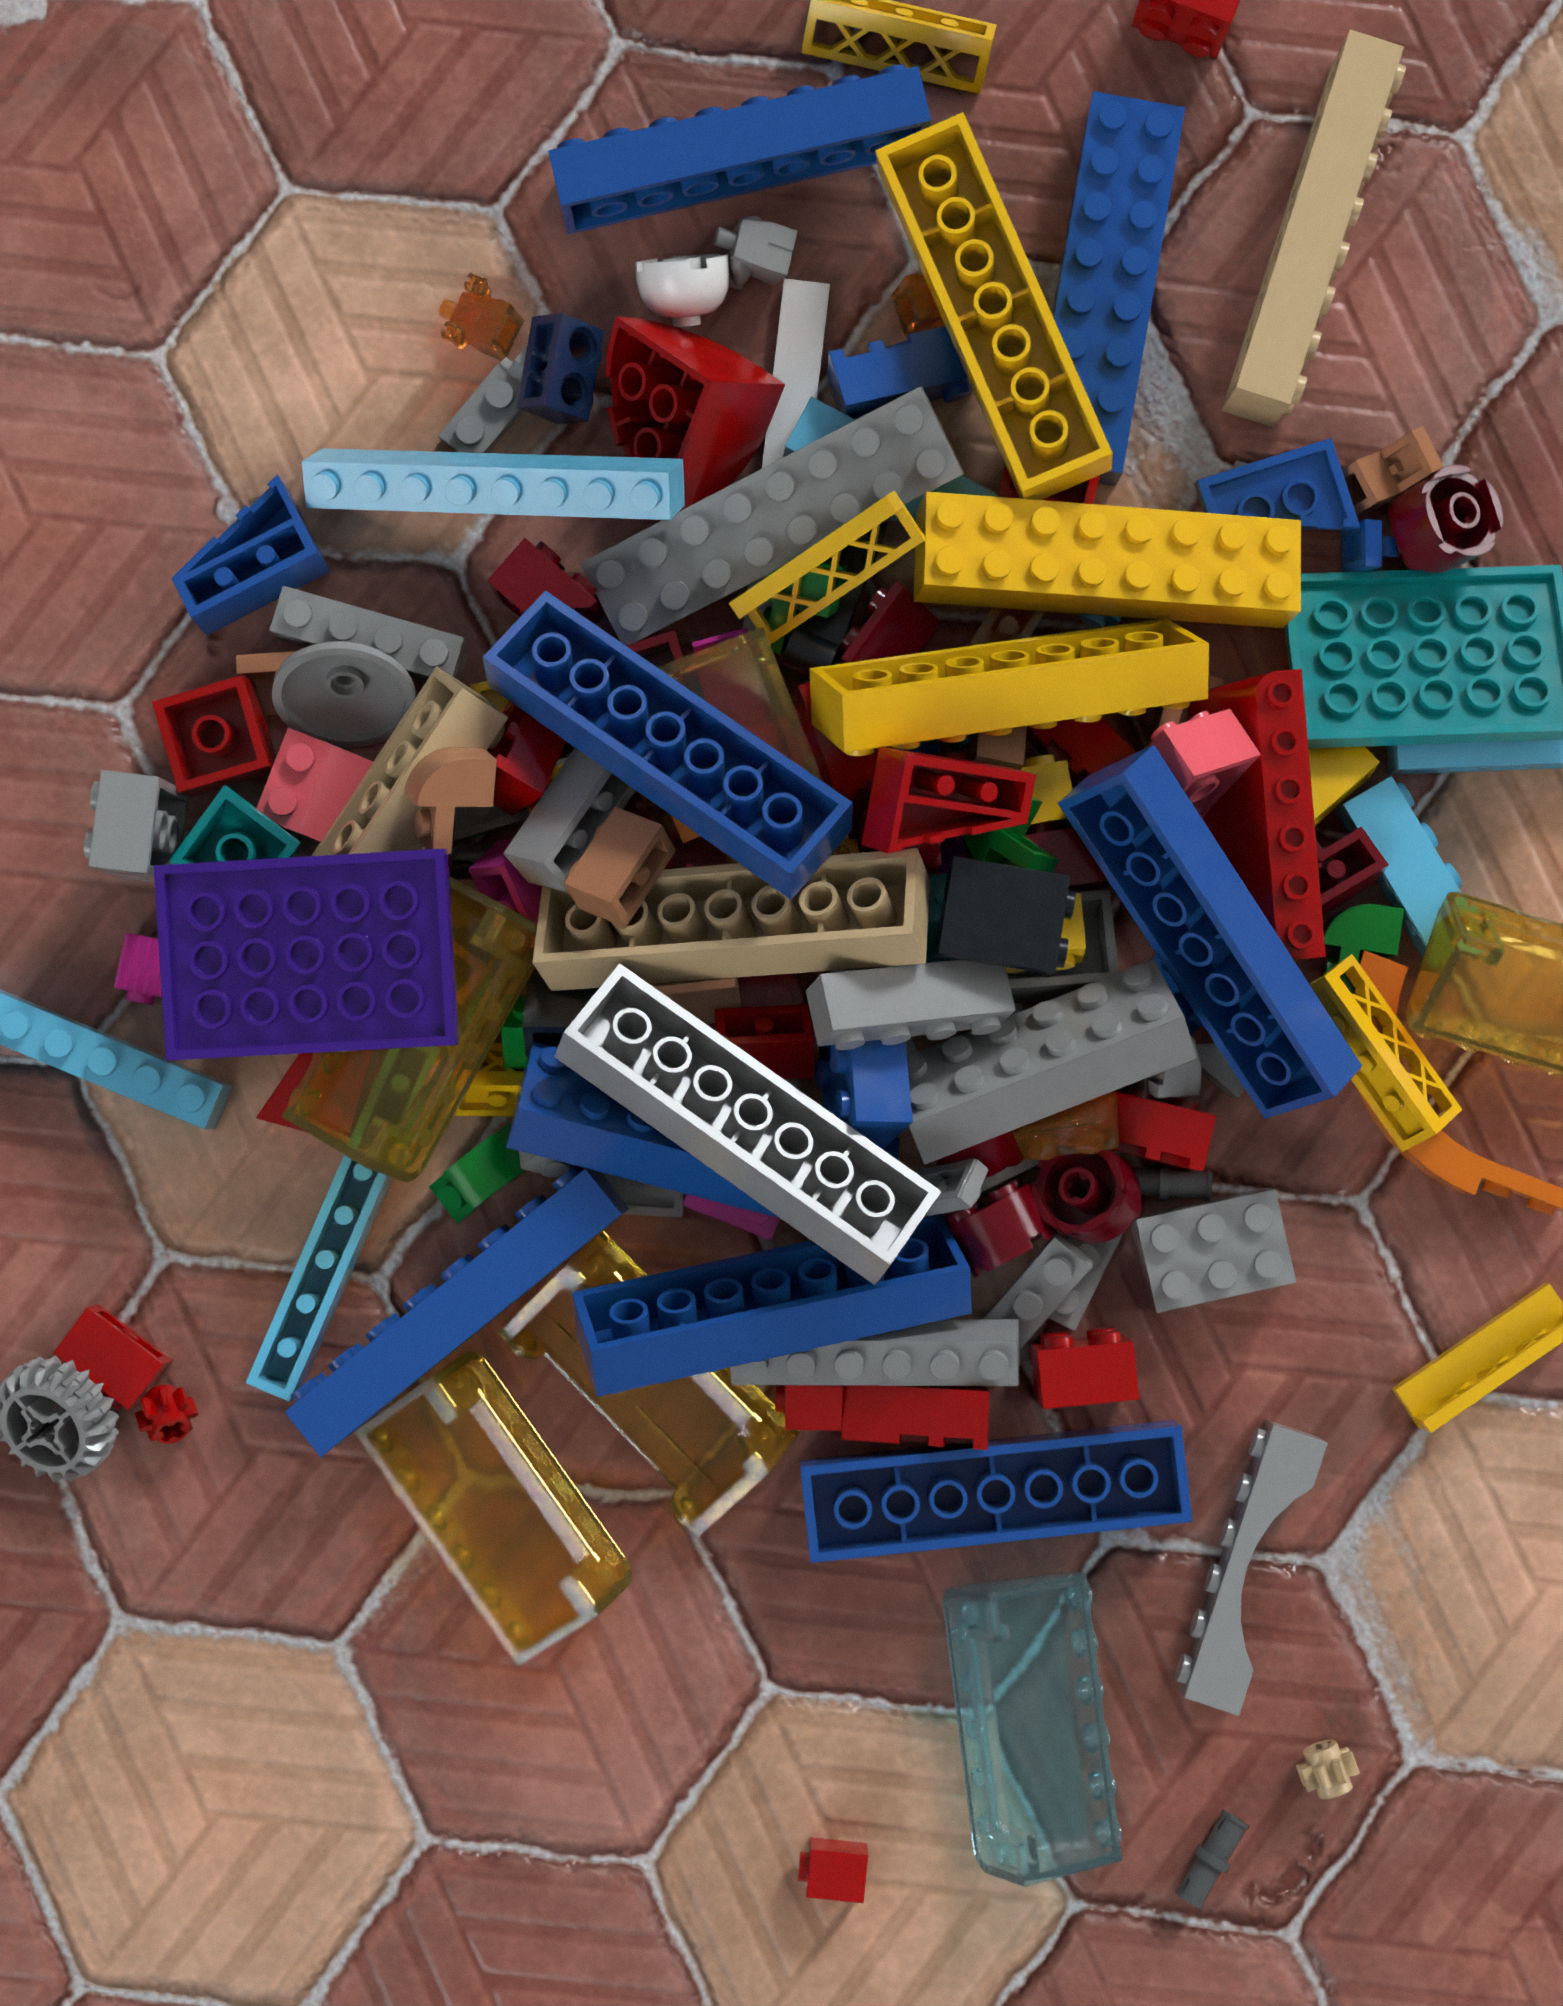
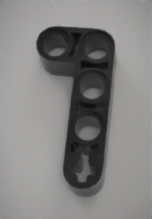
M883 521L880 524L877 544H882L889 522ZM872 530L858 538V540L870 542ZM848 545L841 550L839 563L848 565L846 572L858 574L865 569L868 549ZM875 551V556H874V561H873V563H874L875 560H876V557H877V555H878V551ZM867 580L840 597L838 610L830 617L825 618L814 615L797 626V628H794L781 661L780 675L805 684L810 682V668L835 665L840 652L838 648L846 637Z

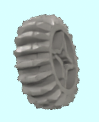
M56 1355L46 1360L39 1356L28 1363L25 1362L22 1366H17L0 1383V1441L8 1443L10 1448L7 1455L16 1454L21 1459V1468L32 1466L37 1478L48 1473L54 1483L64 1478L72 1482L82 1475L86 1476L88 1473H92L110 1455L114 1447L113 1443L119 1434L115 1427L119 1415L109 1410L114 1399L105 1397L101 1393L104 1383L94 1384L89 1379L90 1369L78 1372L74 1360L62 1364Z

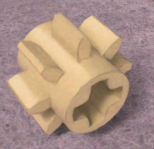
M1331 1739L1314 1743L1303 1750L1306 1762L1296 1764L1303 1787H1306L1307 1792L1316 1789L1320 1799H1331L1341 1796L1353 1788L1350 1777L1358 1775L1360 1772L1353 1752L1349 1751L1348 1747L1339 1749L1337 1741Z

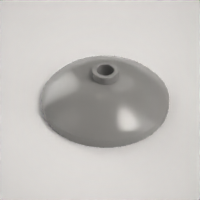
M348 641L318 643L293 653L277 669L272 685L274 708L289 728L341 748L366 747L388 740L416 698L414 683L400 663L378 649Z

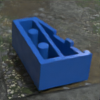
M946 326L909 334L907 336L908 340L887 347L884 346L883 340L870 342L867 345L868 353L846 358L843 349L829 351L827 378L838 411L856 420L920 386L923 387L930 402L944 398L945 403H951L971 395V384Z
M278 474L267 484L269 488L250 507L245 505L235 515L238 519L218 539L213 537L171 578L190 617L206 635L279 599L282 586L298 589L331 572L291 492Z

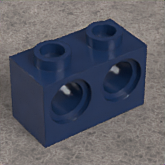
M564 313L532 317L516 408L556 424L589 422L590 410L594 402L593 393L597 370L602 356L601 347L604 330Z

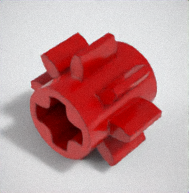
M159 1385L150 1389L144 1398L140 1399L143 1410L135 1413L140 1432L147 1431L151 1442L157 1440L163 1444L175 1443L186 1437L189 1431L193 1429L190 1419L198 1416L193 1397H186L183 1387L176 1388L172 1385Z

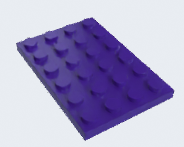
M447 849L153 865L166 1061L459 1044Z

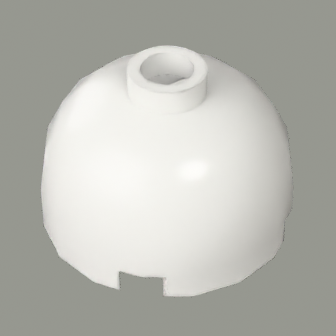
M728 254L673 256L669 259H663V262H658V258L635 262L638 290L646 307L658 316L672 318L673 326L675 327L700 325V315L715 311L724 302L729 289Z

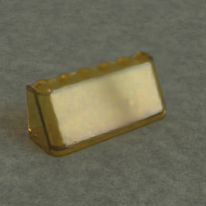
M450 876L459 1044L314 1053L309 1068L299 1086L292 1092L289 1104L282 1115L284 1119L362 1166L403 1182L414 1180L427 1166L535 968L532 962L537 924Z
M1448 893L1438 910L1405 1012L1409 1029L1425 1039L1439 1038L1456 1043L1462 1049L1470 1052L1480 1050L1497 1055L1511 1064L1519 1065L1524 1063L1541 1068L1552 1076L1563 1077V923L1464 893Z
M473 1351L463 1353L354 1431L361 1441L365 1452L373 1458L389 1481L393 1492L401 1498L417 1521L419 1529L432 1542L443 1558L447 1569L455 1575L471 1598L476 1610L483 1615L498 1636L502 1647L509 1652L518 1666L600 1615L630 1585L632 1572L627 1559L492 1367L480 1354Z

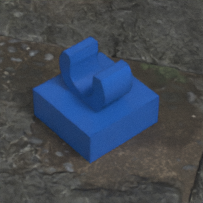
M1364 519L1359 521L1360 528L1357 531H1340L1341 572L1372 571L1382 567L1384 556H1398V546L1393 536H1382V520Z

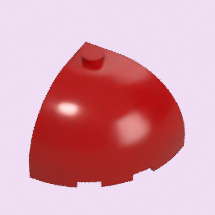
M616 316L610 336L605 377H612L613 407H607V413L615 445L623 447L626 457L683 459L685 506L681 509L683 510L726 488L744 470L764 439L785 384L744 356L708 338L661 322Z

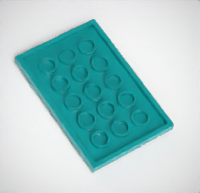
M1561 565L1454 568L1445 573H1430L1424 570H1390L1301 574V612L1284 627L1288 668L1289 670L1302 669L1308 748L1563 740V573Z

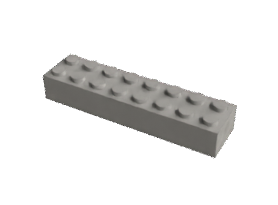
M920 386L679 511L671 520H662L580 564L589 582L597 589L596 595L620 642L626 646L770 574L895 490L905 505L924 495L926 491L930 492L963 475L964 471L923 387Z
M620 963L563 1032L554 1056L874 1285H876L941 1193V1190Z

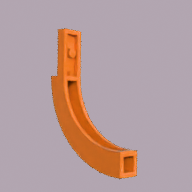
M1365 950L1360 951L1358 963L1397 1016L1400 992L1409 967ZM1371 1015L1372 1024L1379 1033L1383 1034L1382 1025L1375 1016ZM1358 1090L1371 1118L1388 1141L1419 1170L1441 1184L1463 1194L1476 1195L1479 1184L1483 1181L1481 1190L1504 1199H1509L1511 1192L1528 1199L1525 1207L1539 1213L1553 1216L1555 1209L1563 1211V1188L1481 1157L1455 1142L1442 1130L1429 1139L1402 1152Z

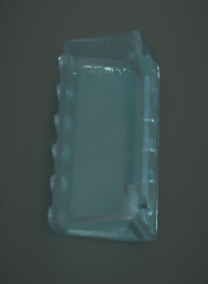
M1070 1571L965 1584L948 1588L943 1597L945 1627L974 1855L985 1873L1024 1887L1122 1861L1120 1846L1122 1830L1117 1821L1114 1799L1116 1783L1111 1773L1108 1751L1110 1735L1105 1725L1102 1703L1104 1687L1099 1678L1096 1655L1098 1639L1093 1630L1090 1608L1092 1592L1087 1583L1086 1573Z

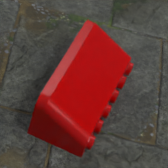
M1302 669L1273 671L1208 689V699L1190 702V706L1187 709V721L1203 711L1214 714L1231 709L1261 755L1202 819L1294 962L1300 964L1324 958L1326 953Z

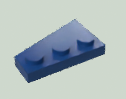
M1332 438L1197 480L1194 484L1203 513L1301 520V530L1357 531L1360 528Z

